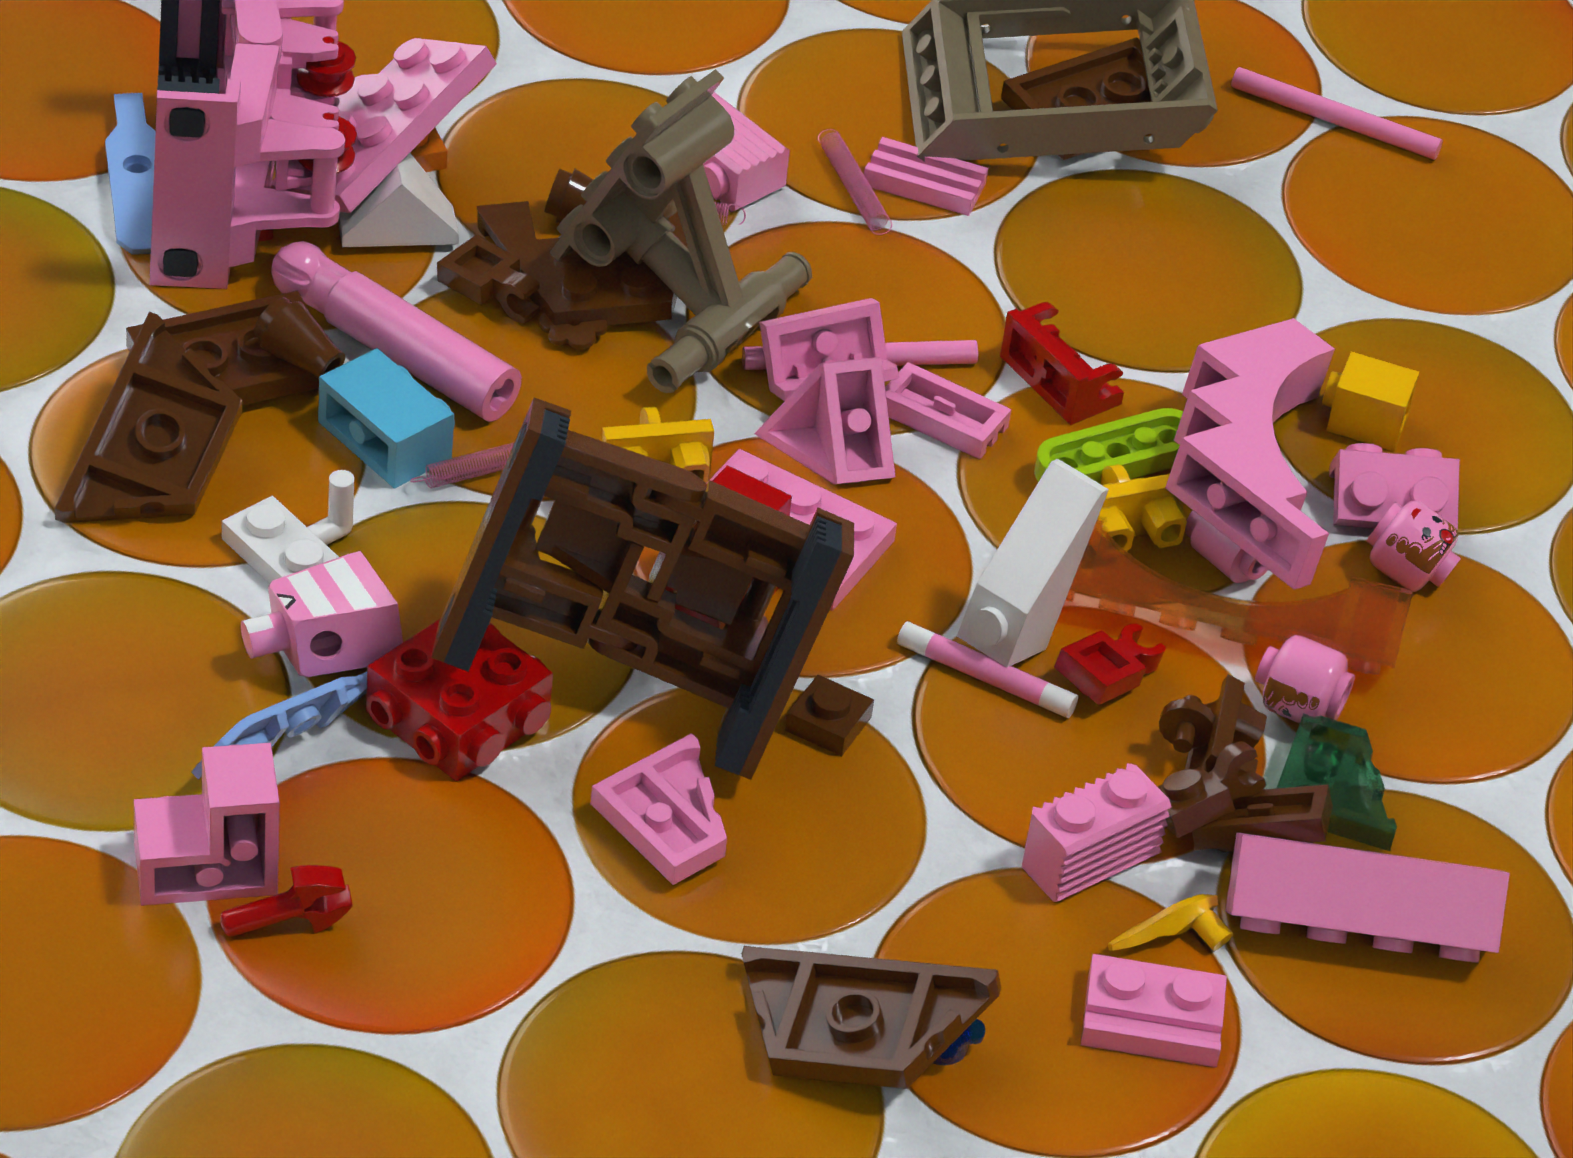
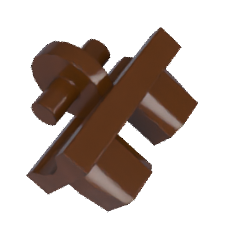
M1228 674L1222 682L1219 698L1212 703L1203 704L1197 696L1188 695L1184 699L1171 701L1164 706L1159 719V731L1167 741L1173 744L1176 751L1181 753L1188 752L1185 770L1195 769L1200 766L1209 773L1215 767L1216 760L1221 751L1228 745L1242 741L1254 748L1259 742L1265 729L1267 716L1241 703L1245 685L1243 681ZM1253 759L1244 763L1238 771V777L1252 770L1256 772L1258 760Z

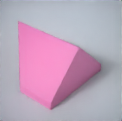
M873 357L819 364L754 434L833 484L896 477L882 358Z

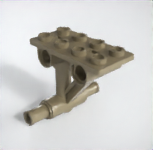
M716 69L698 82L692 76L688 77L669 95L666 100L667 105L662 107L656 101L636 118L631 128L637 134L634 138L630 136L625 139L608 156L606 163L611 167L610 171L602 172L584 189L581 197L586 201L585 205L577 206L560 222L557 230L562 236L550 251V254L557 261H560L575 250L589 264L598 267L607 266L622 253L626 252L637 265L644 262L696 315L678 329L674 344L660 356L652 359L647 365V375L650 382L655 388L664 393L674 392L695 372H710L720 365L727 353L737 348L748 336L760 328L759 322L776 319L783 314L786 307V299L799 288L807 285L812 279V269L808 261L798 253L787 252L767 271L751 272L738 281L703 163L729 145L734 137V124L731 116L712 96L724 79ZM676 212H678L688 248L673 234L675 226L668 220Z

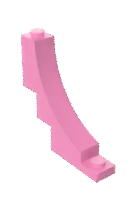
M1293 318L1198 345L1182 395L1187 398V402L1174 441L1180 446L1165 488L1295 590L1311 584L1329 533L1301 512L1307 491L1292 473L1281 454L1275 438L1273 422L1292 408L1318 398L1335 348Z

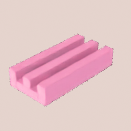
M885 137L881 138L878 150L875 149L872 154L871 163L868 162L864 170V176L871 188L967 216L971 214L986 184L988 168L956 158L925 157L924 162L917 157L918 147Z
M909 362L898 372L899 378L891 380L885 386L889 418L978 459H981L986 453L987 445L992 446L997 441L998 432L1004 433L1009 427L1010 408Z

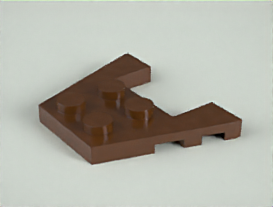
M528 201L477 206V225L479 231L484 237L490 236L496 246L520 258V273H527L540 283V289L529 297L533 303L540 306V312L542 314L545 312L554 325L570 324L576 326L580 322L604 319L607 321L608 326L672 320L677 296L644 262L637 265L624 252L607 266L598 267L589 264L575 250L560 261H557L550 254V251L561 236L557 238L536 239ZM676 212L668 220L675 226L673 234L688 248L678 212Z

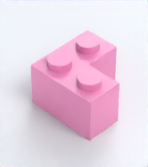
M271 742L202 747V794L134 799V848L141 906L278 894L280 802Z

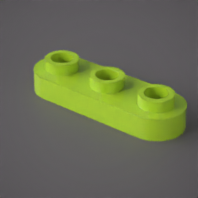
M1173 408L1156 409L1049 438L1038 448L1034 469L1035 477L1039 482L1051 461L1056 459L1063 461L1101 484L1103 469L1110 465H1122L1130 479L1170 469L1173 466L1180 446L1174 441L1183 411Z

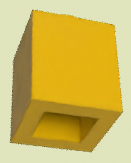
M1351 351L1343 373L1332 371L1324 392L1322 405L1331 407L1326 431L1395 451L1409 415L1419 371Z

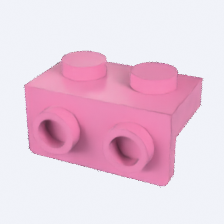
M873 298L759 322L769 390L783 401L821 363L881 357L884 382L899 378L897 365L887 359L880 302Z
M1358 443L1347 446L1346 450L1340 449L1330 463L1329 477L1335 478L1333 525L1375 529L1395 502L1404 507L1411 501H1419L1458 529L1460 459L1442 458L1440 451L1428 448L1411 449L1406 451V454L1382 453V447L1375 444Z

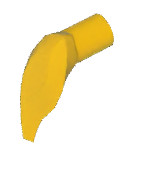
M1199 894L1169 906L1148 920L1122 933L1108 943L1109 951L1130 948L1155 938L1179 935L1193 928L1213 951H1216L1231 939L1233 933L1213 911L1218 905L1217 895Z

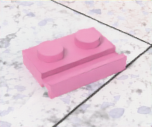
M1093 954L1088 975L1081 1045L1216 1068L1221 1051L1220 1039L1223 1027L1227 976Z

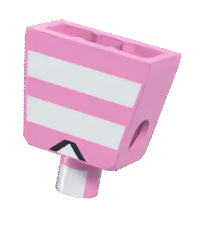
M361 551L350 553L273 580L268 586L271 614L241 621L243 642L251 659L284 651L299 676L304 677L365 668L403 643L398 603Z

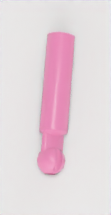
M305 241L293 242L282 247L274 257L271 273L274 285L282 294L298 290L303 301L324 314L328 323L372 350L378 348L397 365L406 368L410 374L488 422L499 419L509 410L517 398L522 379L518 369L357 271H348L327 258L317 246Z

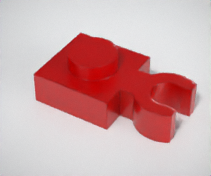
M1129 624L1123 627L1117 640H1114L1103 630H1100L1061 648L1054 668L1072 682L1082 694L1091 698L1096 704L1101 705L1138 687L1144 674L1156 671L1166 646L1162 643L1156 644L1154 647H1143L1137 644L1143 627L1139 624Z

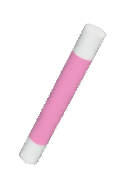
M906 621L897 638L898 645L1056 714L1070 718L1076 708L1079 698L1077 694L1012 666L1006 668L987 655Z

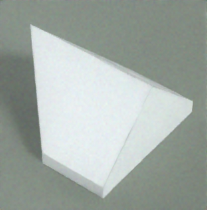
M411 153L397 164L351 213H339L338 225L342 247L459 244V231L453 205Z

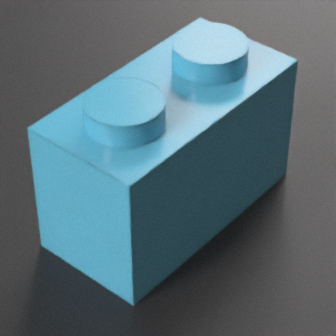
M378 348L319 376L318 422L394 489L409 482L412 478L426 473V465L452 459L453 430L455 427L454 413L442 399L434 397L414 380L406 368L397 365Z

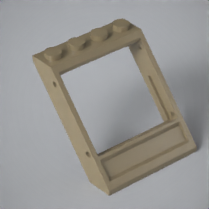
M932 0L902 31L916 147H918L917 157L924 162L925 157L978 160L1180 148L1194 133L1202 132L1210 124L1214 114L1218 111L1194 0ZM1124 15H1129L1127 18H1122ZM983 24H988L987 27H981ZM1138 30L1151 102L993 111L983 46L984 38Z

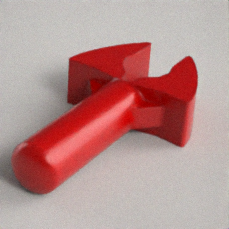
M325 865L291 867L293 886L288 891L224 910L220 916V923L224 933L229 937H233L295 917L308 919L312 924L314 933L327 929L340 920L353 906L349 885H345L342 869Z

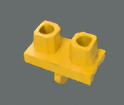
M652 406L641 409L639 425L602 428L603 442L686 469L700 477L705 483L708 482L715 432L711 419L661 423L658 409Z
M1122 465L1106 466L1101 474V485L1109 490L1087 545L1093 544L1103 559L1124 555L1126 551L1131 549L1134 536L1148 534L1152 542L1158 545L1159 548L1179 545L1183 541L1187 520L1181 507L1182 501L1165 488L1170 474L1130 480L1126 469Z

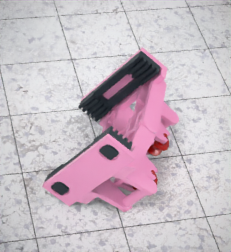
M161 0L150 285L227 289L230 268L254 262L261 230L300 227L322 228L330 227L338 222L340 207L339 203L335 200L336 175L353 165L355 152L352 145L355 144L357 138L355 127L348 120L338 116L339 108L333 106L335 96L347 93L353 87L355 80L351 71L356 62L354 50L347 44L338 41V32L336 31L337 15L343 11L344 0ZM314 16L313 25L291 19V17ZM276 161L275 189H271L272 179L274 175V166ZM312 185L311 195L287 191V189Z

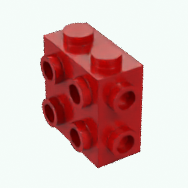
M438 619L367 666L366 712L378 726L392 731L415 749L423 761L437 766L457 782L477 767L489 765L502 750L524 735L534 734L546 723L551 713L553 672L547 669L539 658L527 654L503 636L497 627L490 622L469 672L433 659L431 656L440 621Z

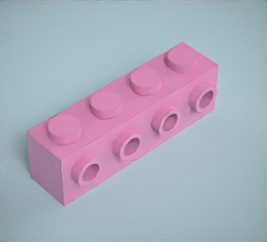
M1236 833L1226 912L1231 915L1241 916L1240 929L1280 934L1281 922L1308 926L1306 938L1346 944L1347 933L1355 932L1374 935L1373 948L1412 953L1414 941L1439 944V957L1479 963L1480 950L1499 953L1510 873L1496 869Z

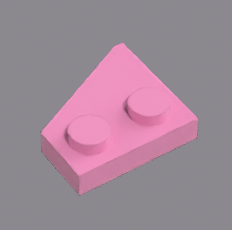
M692 733L592 786L590 804L672 885L725 857L727 836L721 816L713 808L714 792L709 777L704 778L699 761L700 745L698 739Z

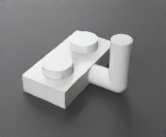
M337 470L330 474L328 517L308 527L272 495L222 520V540L269 584L278 578L339 558L327 545L348 535L353 528L354 475L346 470Z

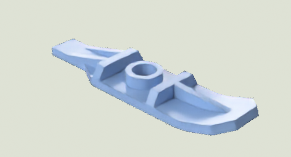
M142 93L114 94L117 126L106 138L105 150L114 213L116 243L131 254H151L156 131L146 123Z
M367 672L358 676L338 678L250 714L231 728L213 747L270 742L272 747L284 732L287 737H294L314 725H317L319 728L328 726L335 718L366 694ZM202 759L191 772L197 779L202 778Z

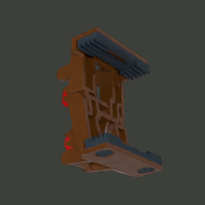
M534 397L439 621L431 658L469 672L492 617L582 649L585 648L588 641V644L595 651L610 659L726 707L717 728L715 766L752 780L853 560L854 523L821 508H817L809 525L709 480L706 486V483L700 477L686 469L568 430L571 410ZM545 496L555 501L536 543V530L532 523ZM644 546L659 551L649 575V582L632 575ZM538 551L552 556L569 568L541 560ZM666 586L673 588V593L666 590ZM776 587L783 589V593L768 623L764 614ZM675 604L726 624L722 630L675 609Z

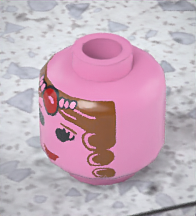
M1411 501L1404 507L1395 502L1366 540L1367 543L1373 546L1370 552L1371 564L1409 592L1421 590L1428 581L1439 588L1461 559L1452 552L1458 541L1457 529L1419 501Z
M1294 635L1285 641L1280 650L1272 646L1268 647L1258 667L1255 681L1265 685L1263 704L1266 709L1304 726L1315 728L1323 724L1327 718L1333 721L1338 719L1351 692L1355 675L1347 672L1348 662L1342 652L1304 636Z

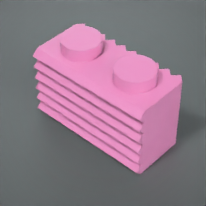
M714 92L712 96L731 116L734 124V137L729 145L703 163L713 198L715 200L720 199L722 205L727 203L728 205L736 204L744 207L786 186L790 150ZM735 205L729 206L730 212L740 208Z
M1128 763L1126 770L1117 768L1114 774L1106 773L1105 779L1096 778L1095 784L1085 783L1084 789L1075 787L1074 794L1065 792L1062 798L1054 797L1053 803L1044 802L1043 808L1033 807L1022 868L1052 901H1060L1162 852L1159 846L1164 843L1161 836L1166 835L1163 827L1168 826L1165 818L1170 817L1167 809L1172 808L1169 798L1137 765Z

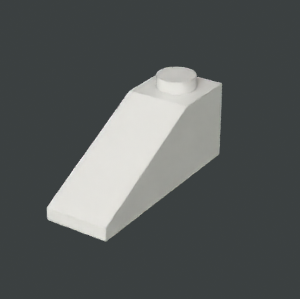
M1059 459L1051 461L978 580L957 637L1006 668L1046 650L1109 489Z

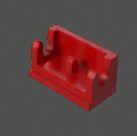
M1042 302L1021 311L1017 308L1008 311L1000 357L1070 425L1122 404L1124 392L1117 385L1110 386L1107 383L1123 375V371L1115 364H1105L1093 369L1072 347L1059 337L1060 330L1055 325L1042 326L1040 324L1042 320L1050 319L1058 314L1059 310L1049 302Z

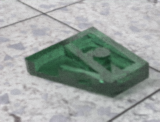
M1303 713L1277 788L1329 785L1333 809L1328 833L1383 850H1391L1397 825L1394 818H1387L1382 802L1385 787L1380 771L1371 761L1373 749L1367 730L1324 716L1313 717Z

